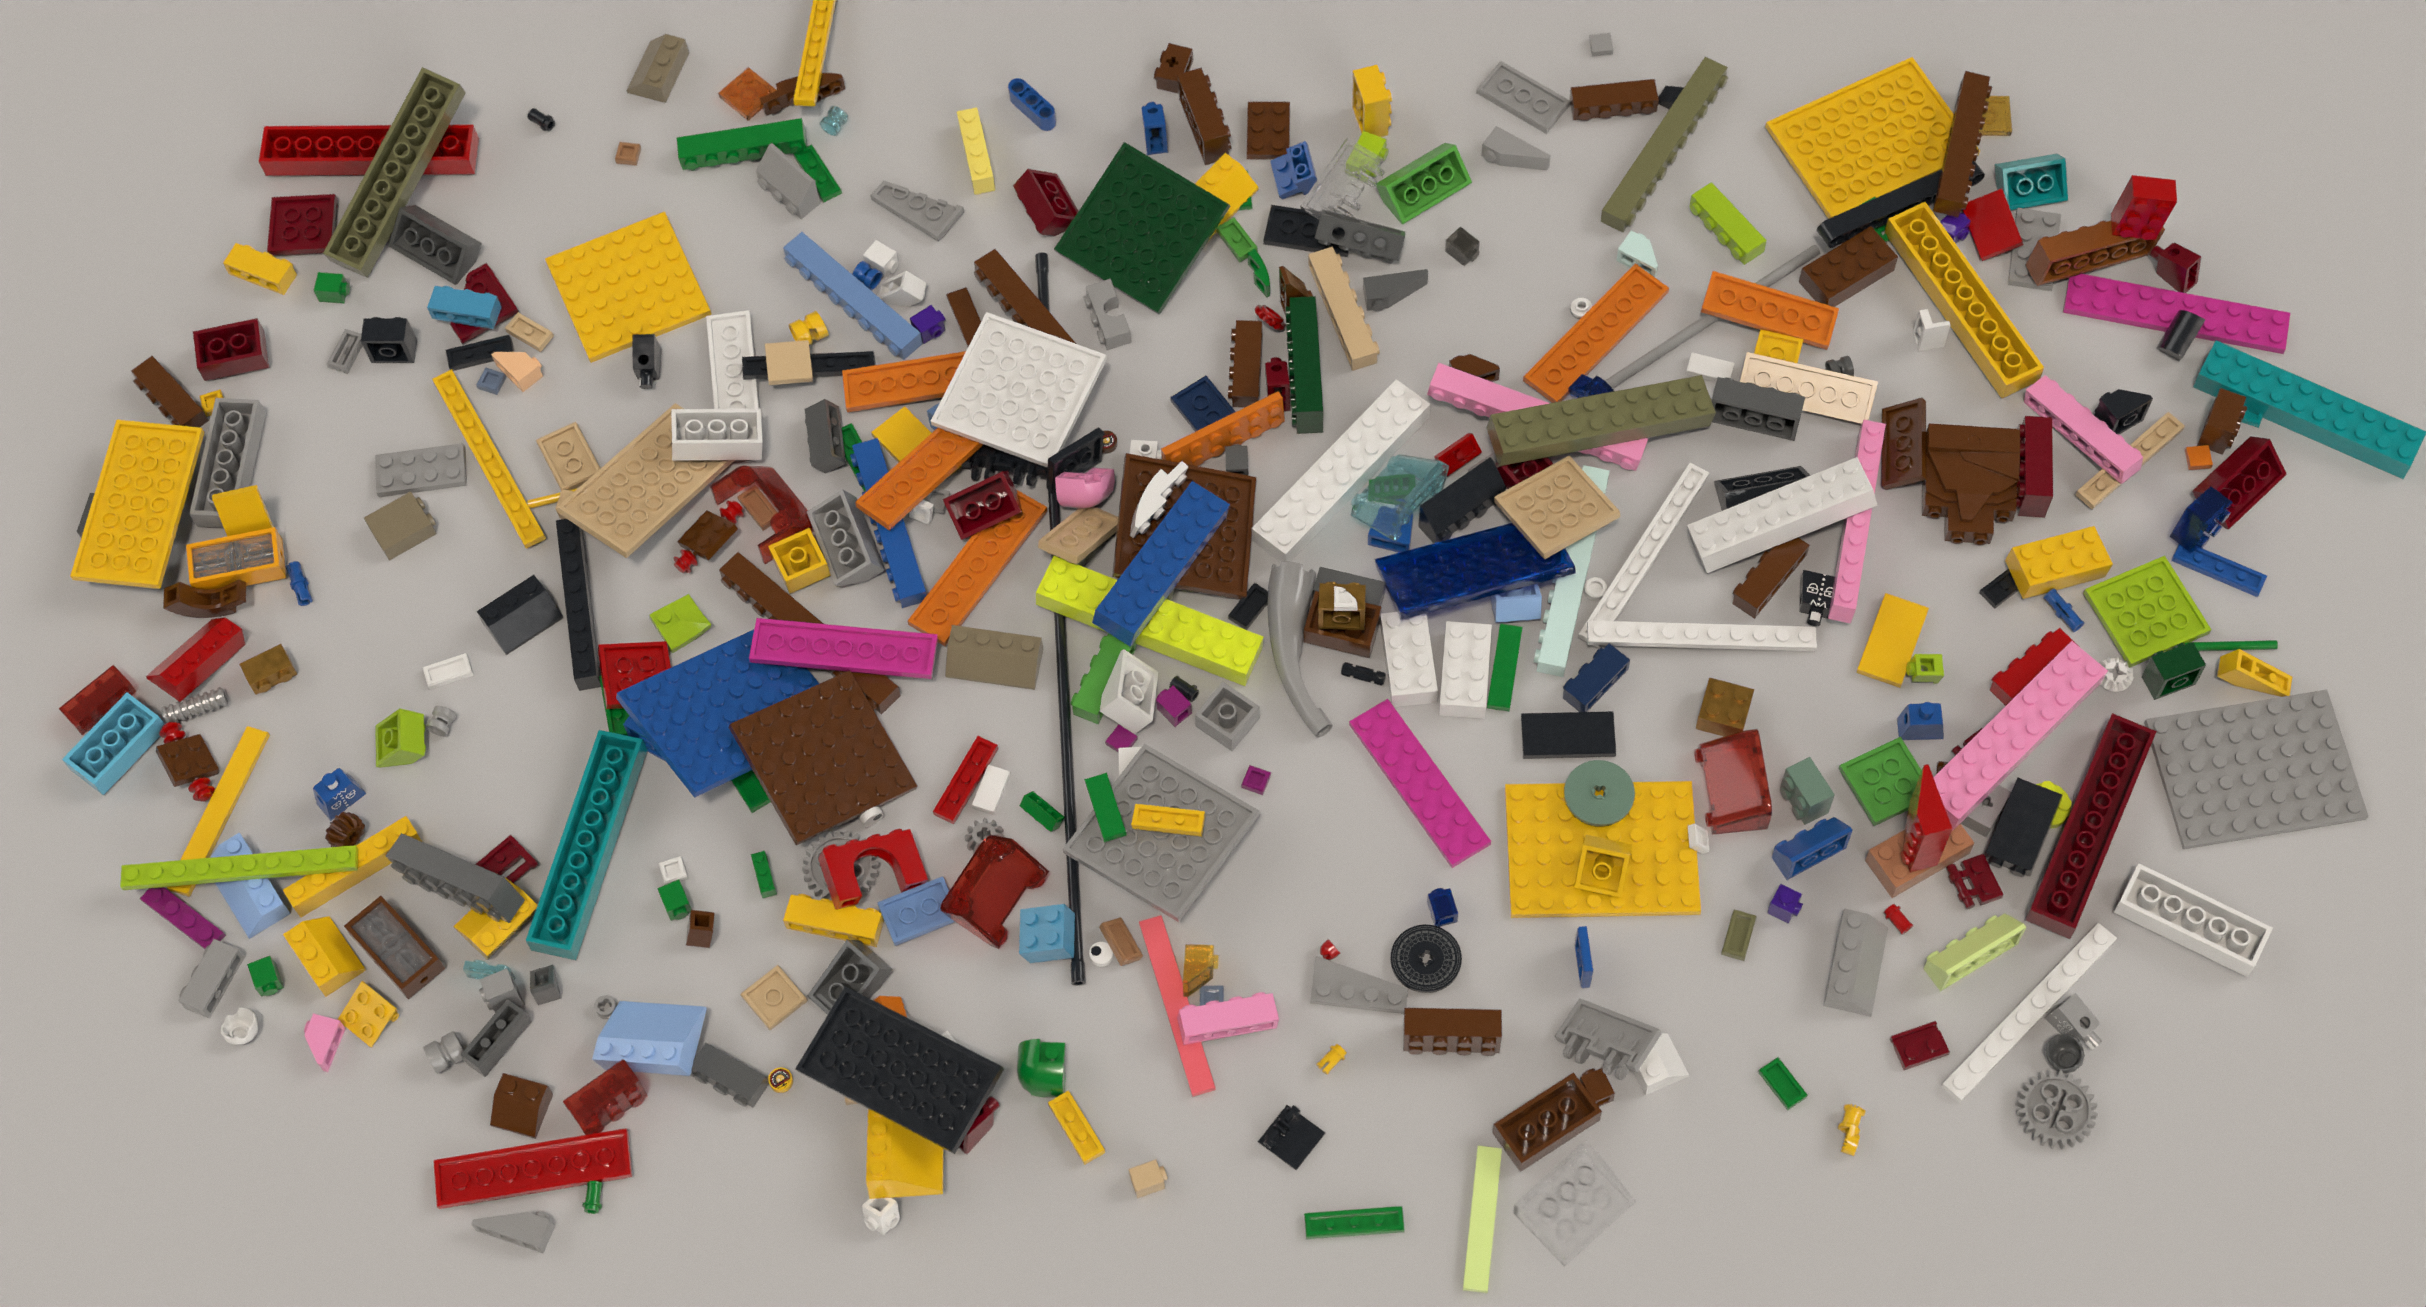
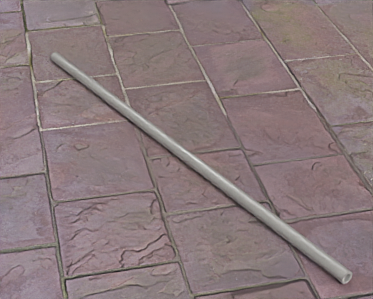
M1816 245L1811 246L1757 281L1756 284L1766 287L1773 285L1819 255L1820 249ZM1706 314L1579 398L1607 393L1720 318ZM1495 452L1486 457L1485 459H1483L1482 461H1480L1479 463H1477L1476 465H1474L1473 467L1469 468L1468 472L1476 466H1478L1479 464H1481L1489 457L1492 458L1496 465L1498 461Z

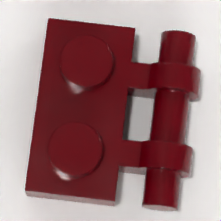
M1984 854L1962 861L1960 865L1963 871H1958L1955 864H1950L1946 867L1950 874L1948 878L1955 885L1958 891L1957 896L1960 902L1964 903L1966 909H1971L1975 906L1972 900L1974 898H1977L1980 906L2003 897L2004 894ZM1968 879L1972 889H1967L1963 880Z

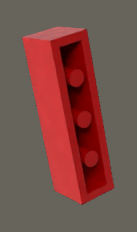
M2058 628L2055 632L2049 631L2043 636L2040 644L2030 646L2026 650L2025 656L2021 659L2015 658L2008 665V669L2005 672L1999 671L1991 679L1993 683L1990 691L2005 706L2073 641L2061 628Z

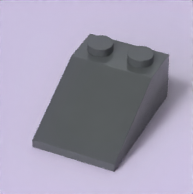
M846 940L807 997L828 1015L845 986L870 998L880 989L893 969L861 941Z

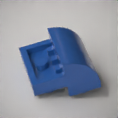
M1306 141L1287 148V154L1270 161L1277 190L1282 200L1299 192L1306 195L1313 191L1318 184L1309 146Z

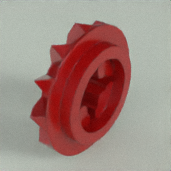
M1266 305L1256 306L1255 313L1260 319L1275 329L1283 330L1286 325L1283 322L1284 319L1277 312Z

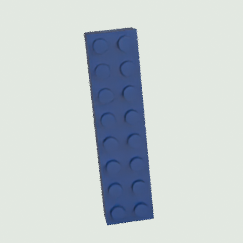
M1192 481L1096 608L1092 623L1131 647L1225 520L1230 504Z

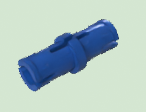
M298 561L288 563L289 565H286L291 580L290 587L296 594L298 604L300 606H307L313 601L308 590V580L303 575L300 563Z
M2052 589L2044 596V599L2056 611V616L2062 618L2073 632L2078 631L2085 624L2072 610L2073 606L2070 603H2066L2056 589Z

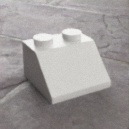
M1668 1033L1661 1034L1638 1072H1634L1645 1095L1689 1077Z

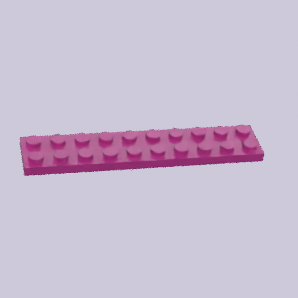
M2079 274L2068 278L2063 313L2163 332L2167 331L2177 312L2185 310L2205 319L2195 338L2211 341L2217 340L2221 343L2284 354L2286 350L2290 321L2289 312L2086 274Z

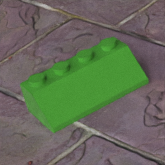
M1443 143L1377 182L1375 185L1383 203L1397 220L1404 224L1471 184L1472 180L1457 146Z

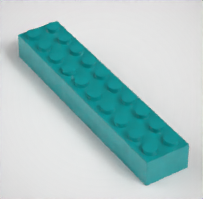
M2217 340L2193 388L2214 397L2217 396L2220 388L2245 396L2244 406H2247L2246 411L2256 415L2260 413L2263 415L2262 418L2401 479H2404L2426 435V431Z
M598 730L525 940L531 951L576 961L647 753L643 739Z

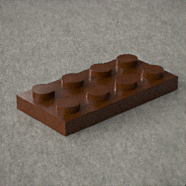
M1921 397L1882 408V423L1886 424L1882 444V487L1888 490L1926 480V401Z

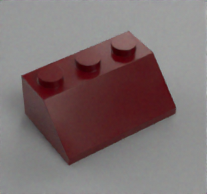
M1027 169L1013 185L1017 192V197L1026 208V213L1034 222L1036 230L1042 235L1056 236L1065 232L1078 213L1077 207L1056 173Z
M1002 471L943 499L961 540L1022 512L1017 490L1008 471Z

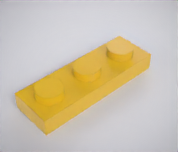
M1135 804L1131 826L1132 829L1202 837L1206 815L1205 811Z
M1069 1090L1048 1102V1106L1084 1165L1106 1153Z

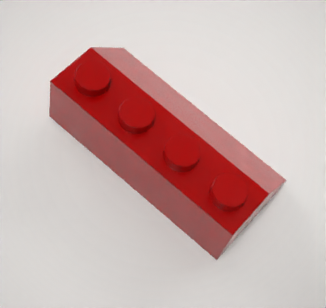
M226 617L211 619L151 671L146 678L181 702L246 645L242 628Z

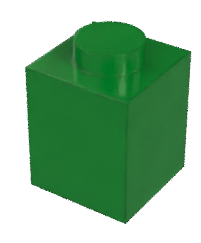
M318 272L313 291L319 302L344 304L345 298L350 292V285L343 274Z
M679 879L657 888L671 921L683 919L691 912V906Z
M270 955L247 964L254 987L261 997L274 995L278 990L284 988L277 964Z

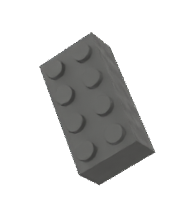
M1717 377L1712 397V404L1716 414L1712 422L1795 441L1805 397L1794 392L1787 393L1772 387L1765 388L1750 382L1743 383L1728 377Z

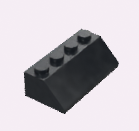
M1489 457L1420 505L1418 527L1434 545L1441 541L1446 542L1458 529L1463 530L1469 525L1471 520L1476 517H1482L1491 506H1497L1494 497L1506 491V485L1492 458Z
M1802 466L1716 480L1714 485L1721 510L1723 511L1811 475Z

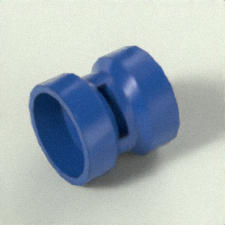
M861 261L855 267L852 274L870 290L875 289L882 279V272L876 268L872 269L870 264L865 261Z

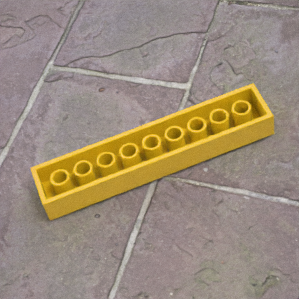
M1923 202L1889 218L1885 229L1888 239L1946 321H1950L1951 328L1999 396L2005 398L2037 382L2041 378L2044 366L1928 204Z

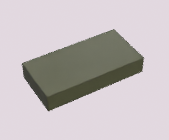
M1733 910L1721 955L1741 961L1745 960L1756 915Z

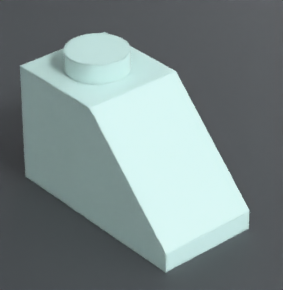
M1630 231L1618 248L1616 261L1630 268L1636 263L1656 278L1658 264L1650 240L1643 234Z

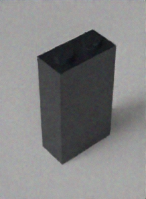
M2017 777L1986 851L1985 858L1989 860L1988 863L1997 868H2002V866L2009 868L2017 876L2024 877L2027 875L2030 877L2063 795Z

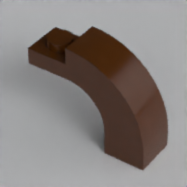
M239 579L216 589H199L178 582L164 588L163 609L178 615L195 618L227 616L236 613V606L246 602V582Z

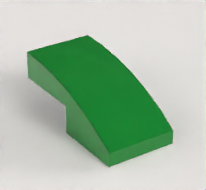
M1253 249L1247 253L1248 265L1254 271V284L1268 298L1270 296L1269 274L1261 256Z

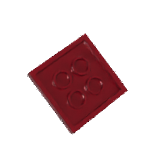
M336 195L272 197L267 252L272 256L323 253L335 232Z

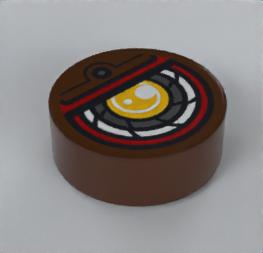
M1105 430L1102 453L1107 454L1113 452L1117 448L1118 443L1116 435L1111 431Z

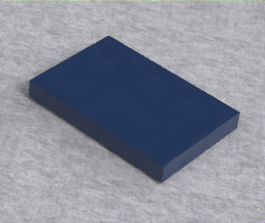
M1207 375L1170 397L1172 404L1195 432L1236 412Z

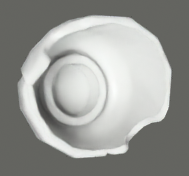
M243 1007L238 1008L237 1013L234 1015L227 1014L221 1026L222 1037L232 1045L246 1044L258 1032L256 1015L251 1009Z

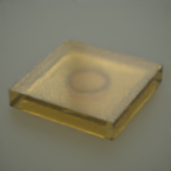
M1990 96L1989 99L1986 98L1985 101H1988L1989 105L1986 114H1982V117H1986L1983 129H1979V133H1982L1983 136H2011L2012 123L2009 96Z

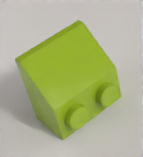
M399 708L375 725L376 767L413 764L425 756L424 732L426 727L424 724V714Z

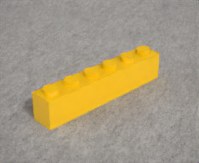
M407 816L356 845L358 848V871L306 875L284 888L283 892L300 918L391 864L392 862L386 855L401 833L422 842Z

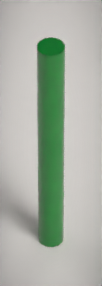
M2277 640L2194 642L2198 651L2269 650L2278 648Z

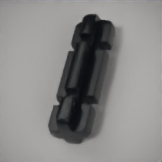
M1344 662L1341 668V674L1350 677L1352 675L1355 679L1370 683L1374 681V684L1383 685L1386 679L1385 672L1378 670L1374 672V669L1359 665L1354 667L1353 664Z

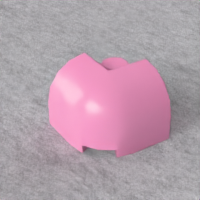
M1093 467L1086 473L1063 472L1055 478L1056 495L1059 504L1062 507L1070 508L1095 507L1111 495L1115 483L1114 469Z

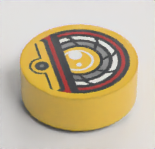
M779 1067L771 1071L768 1082L773 1091L784 1093L792 1087L793 1077L788 1069Z

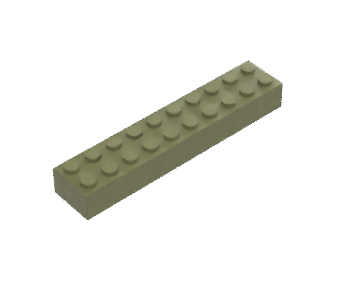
M421 68L323 252L331 262L366 278L369 277L393 231L399 209L406 207L466 94L459 83L426 68Z
M1699 375L1491 414L1486 428L1498 464L1503 466L1708 427L1711 425L1716 412L1703 376Z

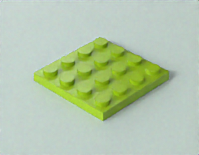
M2165 555L2088 587L2083 592L2120 654L2127 661L2129 668L2151 659V656L2158 651H2169L2177 644L2192 642L2210 634L2212 630Z

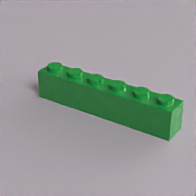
M802 118L677 137L678 159L682 170H694L700 167H714L726 163L757 160L764 156L771 143L784 154H798L802 150H807L806 130Z

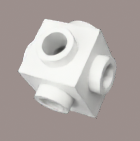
M892 1198L868 1199L862 1205L866 1226L870 1230H876L882 1235H885L890 1229L894 1228L900 1220L897 1201Z

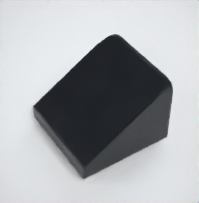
M1665 86L1658 96V104L1670 109L1684 88Z

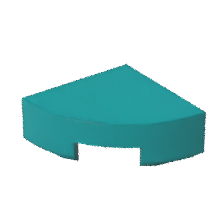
M2246 411L2241 422L2259 428L2263 415L2260 413L2256 415Z

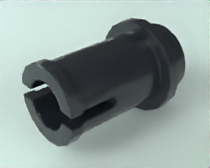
M532 108L527 115V118L539 125L543 131H550L555 125L552 116L545 115L536 108Z
M1175 676L1169 684V688L1174 686L1188 701L1193 702L1199 695L1196 685H1190L1179 676Z

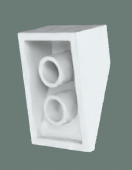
M1123 649L1103 691L1100 712L1132 733L1136 734L1153 721L1159 672Z

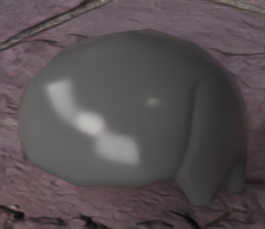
M2067 1033L2055 1035L2048 1041L2046 1047L2047 1059L2056 1071L2060 1072L2061 1070L2067 1074L2075 1072L2083 1065L2084 1049L2078 1038Z

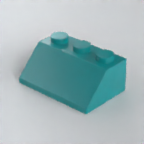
M2057 153L1994 164L1997 190L2003 189L2010 210L2068 200L2066 158Z

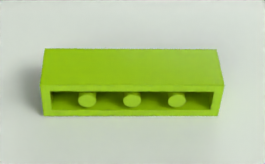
M1712 182L1691 195L1689 205L1691 212L1704 222L1708 230L1713 231L1722 245L1728 247L1735 259L1740 260L1745 265L1764 253L1767 240Z

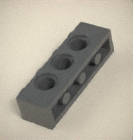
M1322 209L1315 239H1318V242L1324 245H1331L1333 243L1339 245V248L1351 251L1355 249L1359 250L1362 255L1372 256L1374 254L1381 256V259L1384 261L1393 262V260H1399L1405 239V231ZM1341 227L1345 233L1337 236L1333 233V229ZM1356 233H1363L1366 238L1363 241H1356L1353 236ZM1382 238L1386 241V245L1378 247L1374 242L1376 239Z

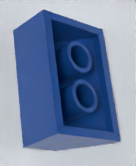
M1835 817L1829 820L1822 819L1814 825V828L1808 831L1806 829L1801 830L1790 841L1783 840L1774 847L1772 859L1785 879L1789 880L1845 850L1853 830L1849 825Z

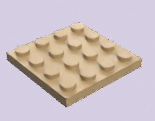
M1570 456L1494 497L1496 505L1544 559L1620 518V511Z

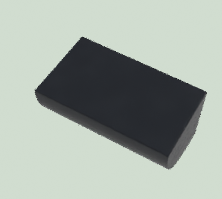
M2179 310L2156 348L2180 361L2205 322V319L2189 311Z

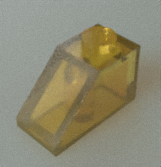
M1185 944L1183 997H1189L1213 979L1214 969H1218L1219 955H1214V945Z

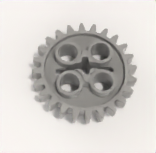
M837 830L836 836L833 837L828 832V839L819 836L820 843L812 842L813 850L806 849L808 857L803 858L805 866L802 867V871L805 873L804 881L809 882L808 889L815 888V896L822 893V898L827 899L831 897L818 861L823 848L832 844L837 846L845 845L846 842L853 839L859 840L858 833L850 837V833L847 830L845 835L841 836L840 830ZM875 856L862 857L854 862V871L861 872L856 877L860 891L863 890L869 893L868 884L875 885L873 877H878L876 868H879L878 861H874L877 859Z
M2050 1070L2047 1077L2043 1072H2040L2038 1079L2032 1076L2030 1084L2025 1083L2023 1086L2025 1091H2020L2018 1095L2021 1099L2017 1101L2016 1106L2021 1109L2017 1111L2016 1115L2024 1116L2019 1124H2027L2028 1127L2025 1133L2033 1132V1141L2040 1137L2042 1139V1146L2047 1141L2050 1142L2051 1149L2055 1147L2056 1143H2059L2061 1149L2065 1148L2066 1142L2071 1147H2074L2076 1140L2082 1143L2085 1139L2083 1135L2088 1137L2091 1133L2089 1128H2094L2096 1124L2093 1119L2097 1118L2098 1113L2093 1112V1110L2098 1105L2090 1103L2094 1098V1094L2087 1095L2086 1091L2089 1086L2081 1088L2079 1085L2082 1079H2078L2075 1082L2072 1081L2073 1074L2071 1073L2065 1078L2061 1070L2057 1076ZM2044 1090L2052 1091L2055 1097L2050 1098L2046 1096ZM2061 1091H2064L2066 1094L2059 1108V1113L2054 1120L2053 1127L2049 1128L2048 1124L2054 1113L2055 1105L2060 1098ZM2067 1100L2075 1101L2078 1108L2069 1106ZM2036 1111L2043 1112L2046 1115V1119L2039 1118L2036 1115ZM2059 1121L2066 1122L2070 1129H2063L2059 1125Z

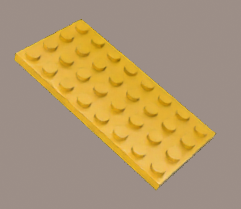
M116 419L70 577L73 580L161 589L205 432L203 428Z

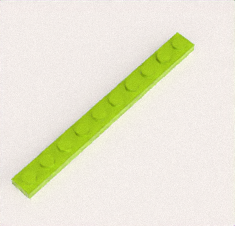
M356 845L121 865L120 887L122 890L358 871V848Z

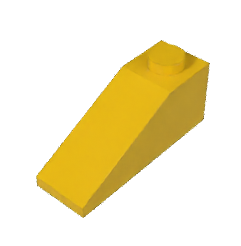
M2241 649L2220 656L2217 677L2234 686L2279 697L2290 696L2292 676Z

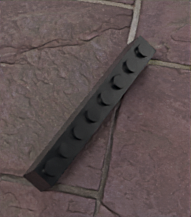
M568 519L556 520L574 681L579 691L601 687L599 678L600 668L583 529Z

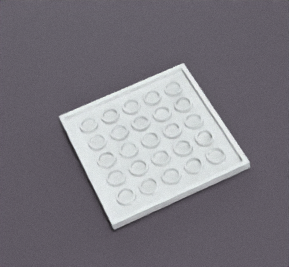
M986 312L931 419V425L1048 467V458L1063 449L1107 360L1106 354Z

